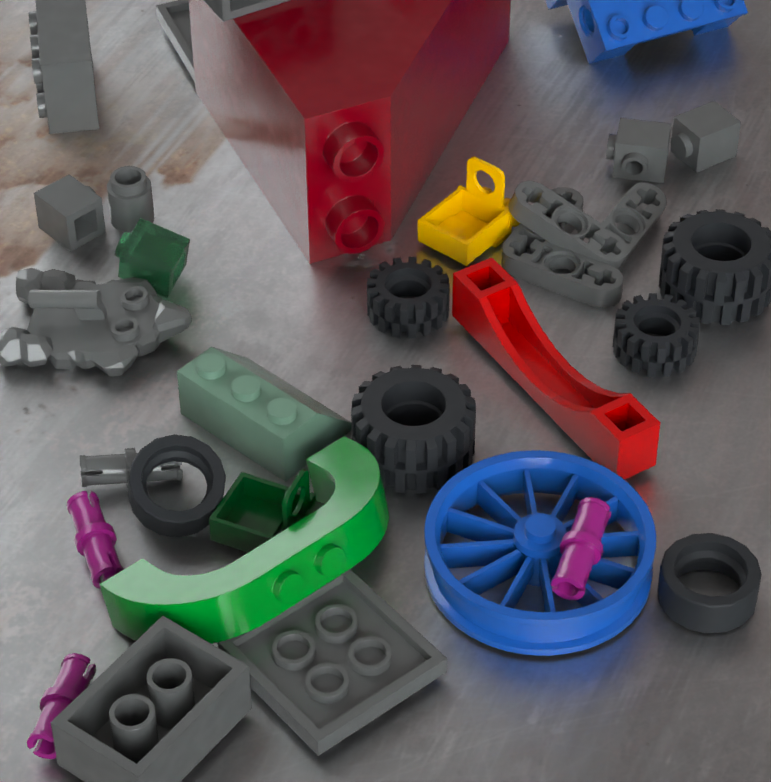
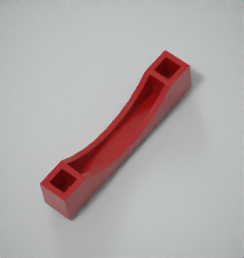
M491 257L453 273L452 316L594 462L608 468L624 480L656 465L661 422L631 393H616L603 389L586 379L572 367L555 348L539 325L518 282Z

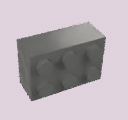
M35 0L36 11L28 12L31 33L32 69L34 84H36L37 88L36 96L39 118L48 119L49 134L100 129L86 1Z
M162 616L51 721L58 765L84 782H181L252 709L249 666Z

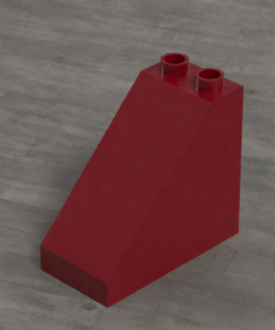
M189 0L196 93L309 264L343 254H358L370 249L374 245L392 240L509 41L511 0H290L224 22L204 0Z

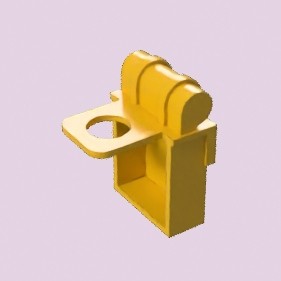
M473 156L468 159L466 187L459 185L457 190L418 219V241L466 266L489 247H498L512 233V227H517L520 224L509 212L508 204L511 199L504 198L505 175L503 171L480 158ZM477 171H485L491 176L495 185L494 191L486 186H480L476 177Z

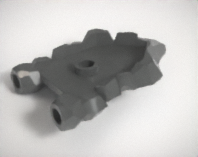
M35 268L23 269L18 271L16 277V296L19 301L29 304L30 308H34L27 330L12 327L0 332V364L6 367L23 362L29 367L46 364L49 359L56 369H74L77 365L82 369H89L96 366L110 377L122 376L133 365L137 356L141 357L156 351L161 342L187 329L192 322V317L187 308L157 296V292L146 279L130 277L96 285L95 281L76 280L75 275L61 270L52 269L42 272Z

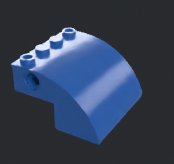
M545 0L548 10L566 5L569 6L589 64L625 55L636 44L691 29L693 35L696 36L726 28L739 17L748 13L744 0Z

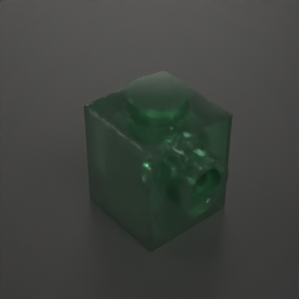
M140 218L131 233L125 231L117 244L115 256L120 258L118 277L122 279L130 277L146 279L151 283L157 294L168 298L187 264L190 239Z

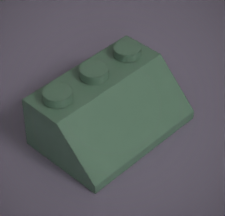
M210 347L177 371L181 414L285 482L307 465V458L342 438L352 430V423L247 357Z

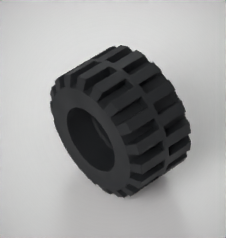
M716 209L714 212H708L707 210L697 211L696 215L686 214L680 217V222H673L669 226L668 232H665L659 274L660 294L663 300L665 294L673 296L672 303L675 304L680 299L687 302L686 309L693 307L697 312L696 318L699 317L701 323L711 325V322H719L720 325H731V321L739 323L749 321L750 315L757 317L763 312L764 307H768L771 302V230L768 227H761V222L755 218H746L745 214L739 212L729 213L725 212L726 210Z
M411 365V368L396 366L391 367L390 372L380 371L372 375V381H364L359 386V393L354 394L352 399V440L366 447L374 455L379 465L384 488L392 486L395 487V492L406 493V490H416V494L427 493V488L432 487L440 490L449 479L472 464V457L475 453L476 402L475 398L471 397L469 387L466 384H459L458 377L451 373L444 375L442 374V369L436 367L424 369L422 365Z

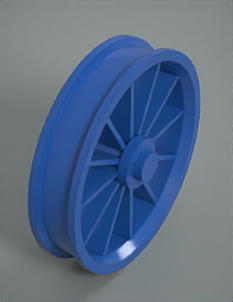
M541 450L517 451L492 456L468 466L449 479L436 494L428 509L424 528V575L427 588L442 614L455 627L479 642L497 649L524 655L550 656L570 654L592 648L610 640L628 627L646 604L652 584L653 562L656 552V529L651 512L639 493L628 482L596 462L571 454ZM523 493L527 515L521 518L500 497ZM534 493L561 496L551 515L537 513ZM589 497L598 498L610 506L612 514L607 525L617 522L625 532L603 534L601 540L603 553L600 561L592 566L588 579L618 590L603 598L587 583L585 594L582 598L576 600L582 606L581 608L556 612L551 581L556 574L562 557L560 543L565 533L571 531L575 518L565 524L562 522L575 499L581 501ZM479 505L497 523L465 512ZM447 532L475 541L442 544ZM636 556L637 564L635 568H631L604 558ZM485 566L460 580H457L450 571V568ZM516 575L500 605L479 596ZM527 585L541 586L545 612L515 609Z

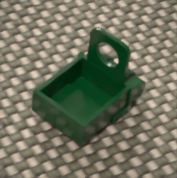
M301 469L290 487L241 472L209 518L210 539L245 552H250L322 507L324 503L316 501V493H310L309 471Z

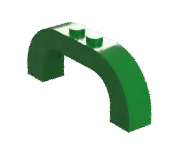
M346 436L307 458L306 462L313 491L316 493V501L324 503V505L225 567L197 575H175L157 568L142 558L99 585L112 627L137 641L154 623L164 616L213 644L245 634L272 620L361 562L377 547L384 537L389 523V510L376 458L366 447Z

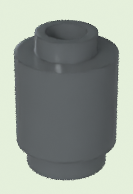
M124 166L114 170L107 183L111 224L117 230L125 233L136 234L142 232L152 225L155 218L151 181L146 176L144 170L136 166Z

